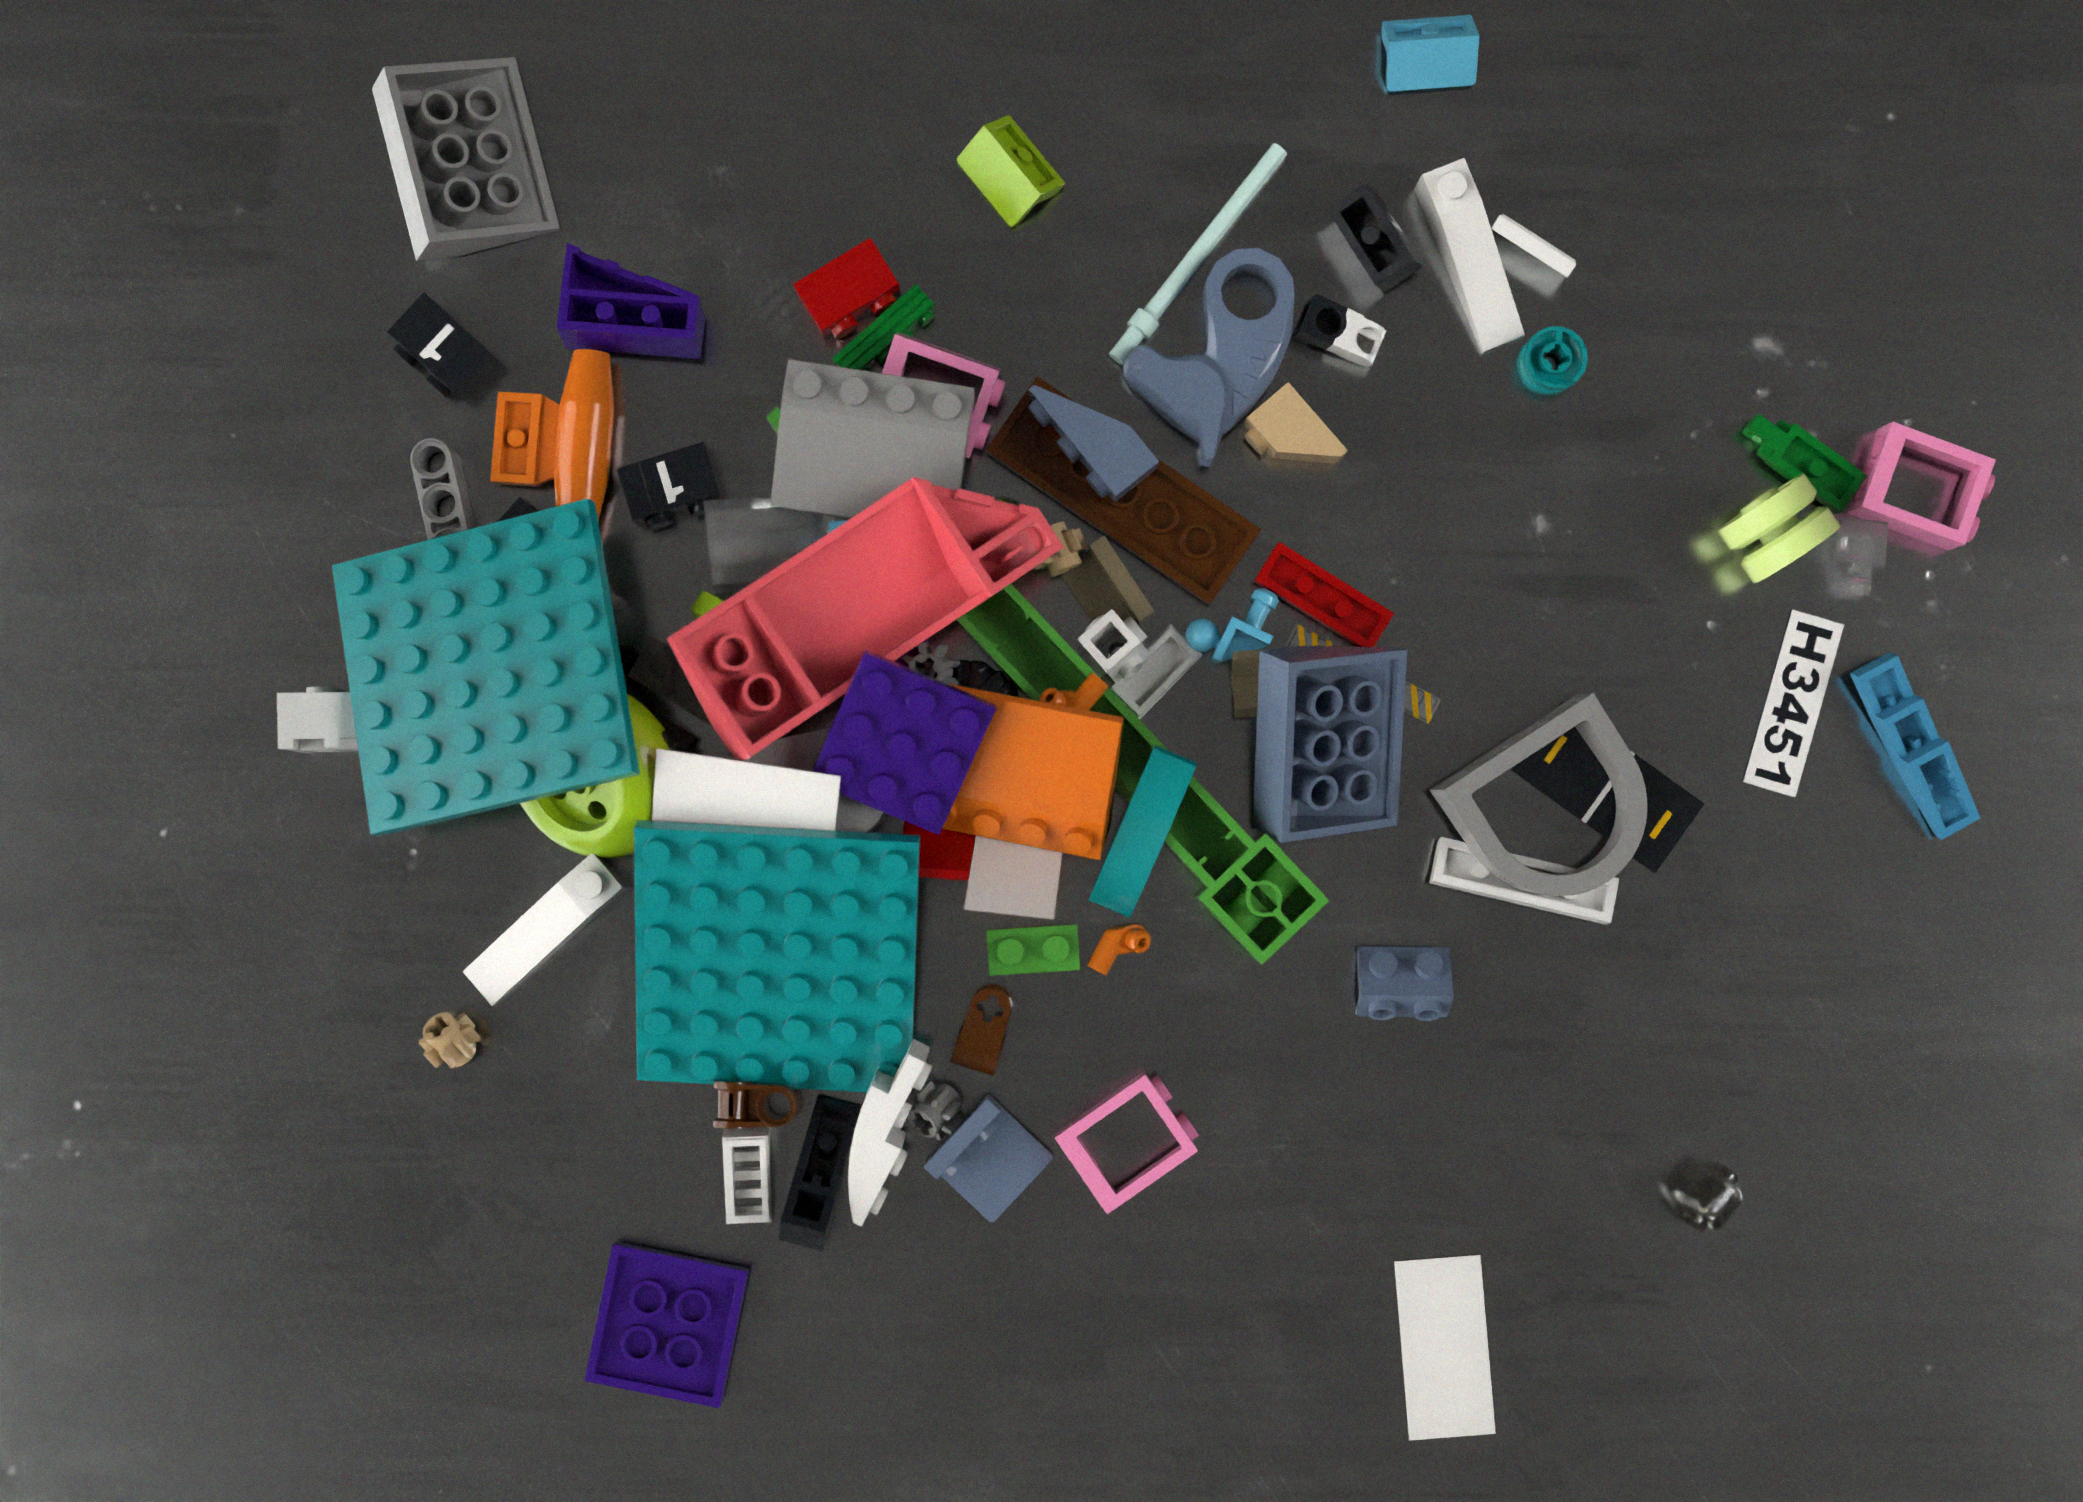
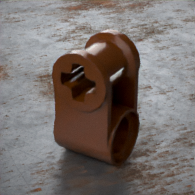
M987 984L976 991L970 1002L965 1022L961 1025L950 1063L994 1076L1006 1038L1004 1033L1012 1011V998L1006 988L998 984ZM990 995L998 997V1006L1004 1008L1003 1012L996 1011L993 1017L984 1015L985 1007L979 1005V1000L987 1001Z
M714 1080V1088L718 1090V1117L713 1119V1127L741 1129L784 1126L796 1118L802 1110L803 1098L799 1089H795L788 1084ZM779 1092L787 1096L790 1102V1110L787 1115L780 1116L772 1112L769 1106V1098L772 1093Z

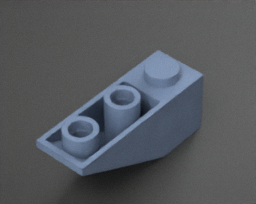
M1036 385L1029 389V398L1032 403L1028 405V409L1044 428L1049 424L1052 425L1061 436L1056 441L1060 449L1072 463L1078 459L1090 472L1085 477L1101 498L1108 494L1114 502H1117L1157 469L1158 459L1131 426Z

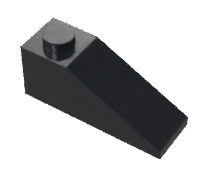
M821 1095L817 1096L780 1220L779 1240L819 1251L824 1250L850 1155L854 1130L862 1106Z

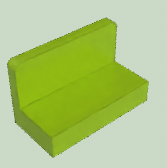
M1010 115L983 125L957 157L958 164L1010 227L1018 225L1037 203L1056 195L1066 184Z

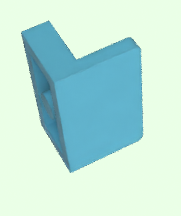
M1472 15L1382 21L1381 39L1387 53L1386 87L1388 91L1471 86L1476 83L1479 33Z

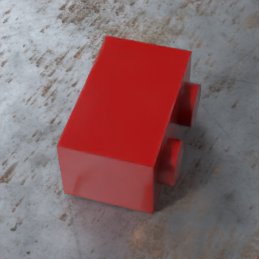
M871 237L793 284L798 298L824 340L834 335L835 339L846 336L858 327L857 320L870 312L874 316L882 314L897 301L895 297L901 294L897 279Z

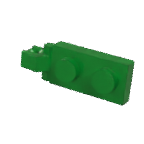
M1761 414L1752 417L1741 431L1744 436L1760 447L1756 455L1790 481L1804 473L1817 491L1814 499L1823 506L1828 507L1834 514L1842 513L1867 477L1864 472L1796 423L1790 425L1783 420H1779L1774 425Z

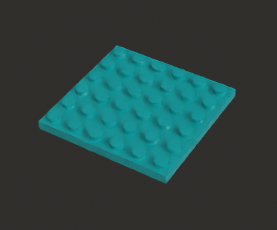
M587 498L332 565L370 835L384 836L640 775L595 502Z
M637 820L634 826L637 1080L714 1084V1080L728 1082L752 1081L755 1083H783L795 1089L867 1092L877 1070L894 1078L913 1041L920 835Z

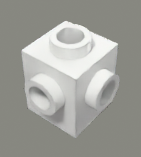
M1113 609L1105 615L1094 619L1077 639L1088 651L1082 658L1100 678L1107 673L1116 684L1122 678L1129 680L1138 674L1146 664L1144 659L1150 655L1142 644L1148 637L1131 617H1128L1123 622ZM1122 646L1117 652H1115L1112 655V651L1115 647Z

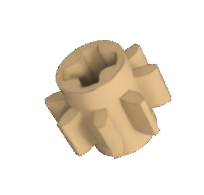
M1064 521L1050 525L1064 548L1035 567L1036 570L1048 568L1051 577L1063 574L1081 565L1080 551L1088 548L1080 528L1068 530Z
M449 1012L433 1016L423 1028L424 1038L419 1040V1044L425 1050L424 1056L435 1068L439 1067L444 1061L451 1069L466 1064L476 1052L475 1042L481 1039L474 1030L475 1024L464 1012L456 1018Z

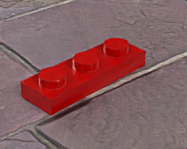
M1281 542L1276 544L1253 581L1264 589L1275 593L1283 601L1357 647H1374L1395 614Z

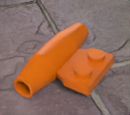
M576 349L573 351L560 405L542 394L498 392L490 482L500 485L540 487V485L554 479L556 506L588 498L596 504L599 521L609 482L615 412L609 353L591 349Z

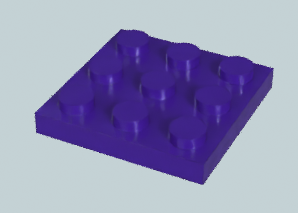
M865 649L811 772L841 776L839 794L939 835L996 711V705Z
M615 1241L611 1248L584 1381L720 1408L724 1397L749 1268Z

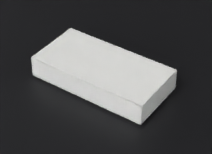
M1499 214L1491 226L1492 230L1567 278L1576 266L1575 259L1505 214Z
M1172 624L1146 648L1150 655L1144 659L1146 664L1138 674L1129 680L1122 678L1117 684L1113 682L1109 686L1139 720L1203 656L1188 645L1186 638Z

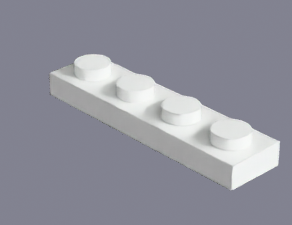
M1440 837L1437 841L1429 883L1608 925L1612 921L1619 878L1614 877L1598 888L1577 895L1550 896L1530 893L1515 888L1494 876L1477 860L1465 842ZM1510 853L1511 856L1526 867L1545 874H1560L1577 869Z

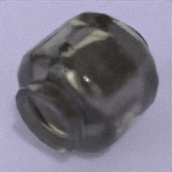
M1716 1162L1713 1166L1706 1163L1693 1164L1672 1191V1198L1676 1204L1673 1208L1674 1212L1682 1221L1699 1232H1704L1706 1229H1722L1743 1200L1742 1193L1736 1185L1739 1180L1738 1176L1720 1162Z

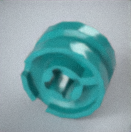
M1550 326L1538 331L1521 348L1517 359L1518 373L1523 383L1532 391L1542 395H1555L1567 390L1584 374L1588 363L1587 348L1582 338L1573 330L1562 326ZM1547 354H1554L1558 357L1559 366L1555 370H1552V364L1549 360L1544 359V356Z

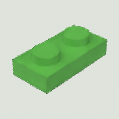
M1077 924L986 930L989 976L1080 970Z

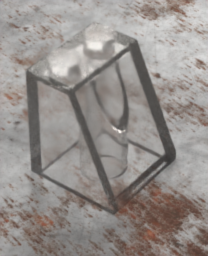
M771 497L704 501L713 593L723 601L732 597L829 533L828 522L833 521V516L771 507Z

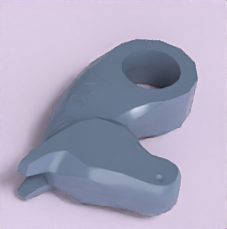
M1260 248L1235 249L1214 264L1202 293L1206 328V352L1204 354L1170 356L1165 355L1156 348L1140 345L1126 356L1123 364V378L1125 382L1174 428L1199 442L1200 465L1210 467L1222 436L1240 422L1267 391L1279 369L1292 335L1295 299L1293 277L1280 258ZM1245 275L1261 279L1268 285L1273 294L1274 307L1267 315L1259 319L1246 320L1236 317L1228 311L1222 300L1221 289L1228 281L1237 276Z

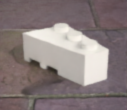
M319 686L307 687L306 692L277 693L278 749L303 753L358 751L350 692H335V687Z

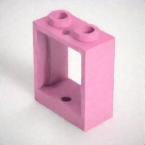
M897 332L894 335L882 374L903 377L910 353L912 352L985 378L972 414L966 457L970 458L973 448L982 450L991 426L983 422L988 405L997 407L1006 381L998 379L1001 368Z
M1891 422L1877 429L1862 470L1867 477L1854 494L1847 513L1948 551L1964 546L1966 542L1968 543L1973 539L1978 530L1980 518L1976 514L1981 500H1985L1994 486L1995 475L1991 473L1996 459L1899 423ZM1903 446L1970 471L1950 527L1883 502Z
M1142 1071L1054 1133L1055 1140L1106 1214L1115 1210L1198 1152L1192 1140L1197 1138L1199 1134L1184 1113L1177 1118L1166 1104L1173 1097L1158 1075L1150 1080L1146 1073ZM1143 1091L1180 1146L1115 1190L1078 1135Z

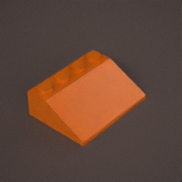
M948 684L995 704L996 711L942 829L1100 860L1111 827L1124 717Z

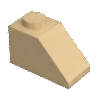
M1289 382L1252 412L1243 424L1247 429L1244 436L1248 443L1260 455L1266 451L1272 459L1336 464L1348 451Z

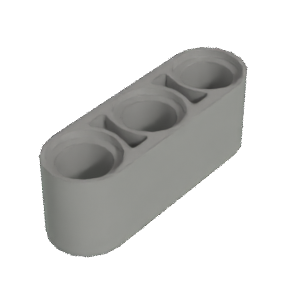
M428 438L418 442L411 452L410 463L427 539L430 540L476 528L462 461L458 453L444 442L435 438ZM443 452L445 455L444 466L437 472L429 473L427 468L429 458L434 453ZM453 495L455 499L454 510L445 517H439L437 512L439 501L445 496Z

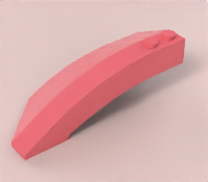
M912 477L821 539L668 637L667 640L710 724L733 758L737 761H745L844 695L865 649L895 661L1060 551L1064 546L1039 508L1024 504L1017 506L994 500L992 496L960 488L953 490L933 485L928 480Z

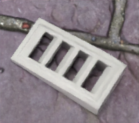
M770 1127L724 1129L722 1148L726 1224L772 1222ZM740 1146H759V1148H734V1147H740ZM760 1161V1166L735 1167V1162ZM761 1180V1185L735 1186V1181ZM762 1198V1204L736 1205V1199Z

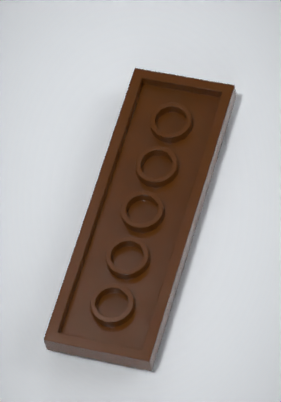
M1037 376L987 447L986 453L1195 597L1210 605L1261 529L1159 459L1157 469L1117 502H1114L1108 494L1101 498L1085 477L1090 472L1079 459L1072 463L1060 449L1056 441L1061 436L1052 425L1049 424L1044 428L1028 409V405L1032 403L1029 398V389L1033 385L1073 401Z

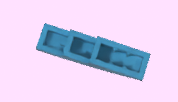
M1888 652L1851 672V678L1889 757L1935 836L1942 840L1981 819L1949 741L1939 737L1925 701L1922 697L1914 694L1898 655Z

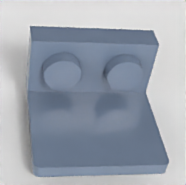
M988 1093L957 1129L926 1159L923 1167L936 1180L940 1176L943 1177L989 1222H995L1052 1161L1053 1154Z

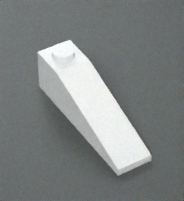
M1465 158L1422 174L1414 191L1481 353L1524 337L1525 333L1488 217Z
M590 854L509 927L463 973L491 1006H494L632 886L608 858H599L595 854Z

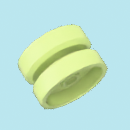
M1804 473L1796 476L1779 488L1775 486L1740 509V514L1728 521L1717 531L1730 550L1744 548L1757 539L1761 541L1758 546L1744 556L1741 566L1753 583H1757L1789 565L1841 527L1828 507H1817L1800 518L1797 516L1799 511L1814 500L1817 493Z

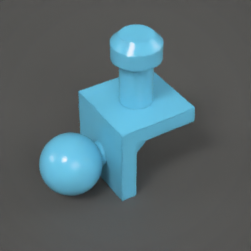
M1264 588L1255 589L1251 596L1254 602L1245 621L1243 622L1232 616L1222 636H1219L1218 627L1213 621L1206 618L1192 621L1185 633L1188 645L1198 652H1207L1214 648L1215 650L1210 662L1216 665L1231 660L1235 651L1266 648L1270 645L1273 636L1262 631L1261 628L1270 609L1275 610L1279 603L1277 595Z

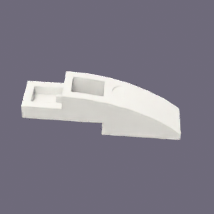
M913 1039L894 1078L879 1070L876 1071L854 1130L849 1157L848 1189L853 1223L859 1226L863 1225L869 1212L875 1215L878 1214L888 1193V1189L882 1187L887 1176L891 1174L897 1177L908 1155V1151L902 1149L907 1132L900 1129L912 1105L905 1101L912 1088L919 1091L922 1089L932 1068V1065L926 1063L930 1047Z

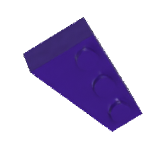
M567 243L556 327L566 349H591L603 352L701 359L705 314L698 295L649 275L643 277L621 268L619 263L609 259L601 260L581 252L579 247Z

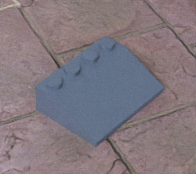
M1294 646L1259 651L1253 828L1266 833L1269 837L1280 843L1398 826L1407 649L1403 647Z

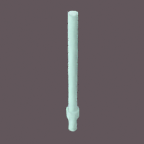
M1272 144L1145 308H1138L1127 322L1129 328L1109 352V355L1116 362L1123 365L1126 356L1139 345L1143 338L1148 340L1160 325L1157 320L1286 157L1287 152L1280 145Z

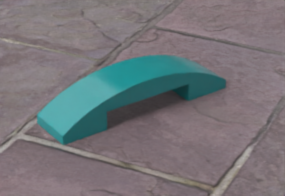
M1154 745L1091 892L1089 901L1126 917H1131L1198 764L1197 762Z

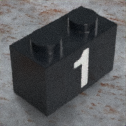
M1366 183L1327 210L1376 287L1387 292L1424 266L1378 192Z
M425 292L387 331L398 342L393 350L413 368L419 362L431 372L426 380L446 398L453 392L465 401L500 363L492 353Z
M704 442L616 469L632 521L639 527L646 525L647 530L666 527L673 523V516L689 512L691 517L713 512L717 509L715 503L725 501L711 451Z

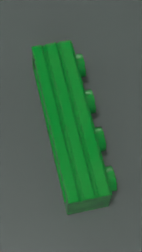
M917 284L913 285L832 358L836 367L872 372L871 368L878 362L883 364L886 361L894 335L900 332L913 337L914 333L912 331L920 324L924 327L934 318L935 304Z

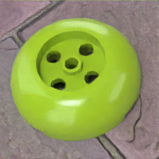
M628 694L627 698L640 775L520 803L530 820L548 838L565 849L584 856L595 854L599 858H619L634 854V826L637 820L652 821L656 750L670 749L661 735L665 730L661 723L645 706Z

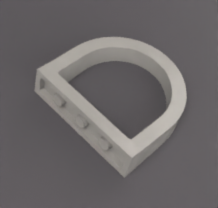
M1594 693L1573 696L1430 789L1432 795L1477 860L1498 879L1530 893L1550 896L1577 895L1607 883L1631 860L1641 842L1646 826L1647 793L1642 773L1635 758ZM1576 727L1611 781L1616 800L1614 827L1606 845L1590 862L1569 872L1545 874L1526 867L1511 856L1472 798V794L1559 736Z

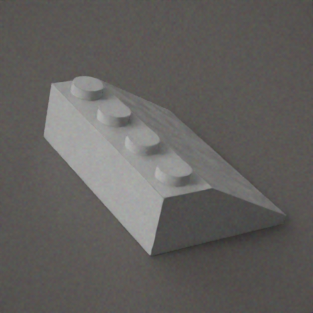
M515 57L383 67L372 87V92L416 261L462 256L557 232L560 229Z
M788 359L780 409L771 507L851 519L912 477L928 480L933 485L953 490L961 489L975 401L974 388Z

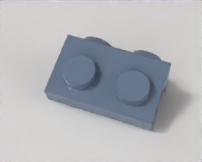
M1358 946L1356 954L1359 998L1356 1006L1358 1016H1369L1374 1020H1389L1394 1017H1415L1421 1021H1433L1440 1017L1448 1016L1454 998L1450 948Z

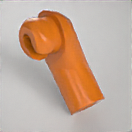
M1091 672L1077 690L1048 688L1042 692L1039 701L1089 711L1109 686Z
M1134 923L1109 928L1104 932L1087 966L1107 976L1117 955L1145 952L1150 947L1151 936L1142 925Z

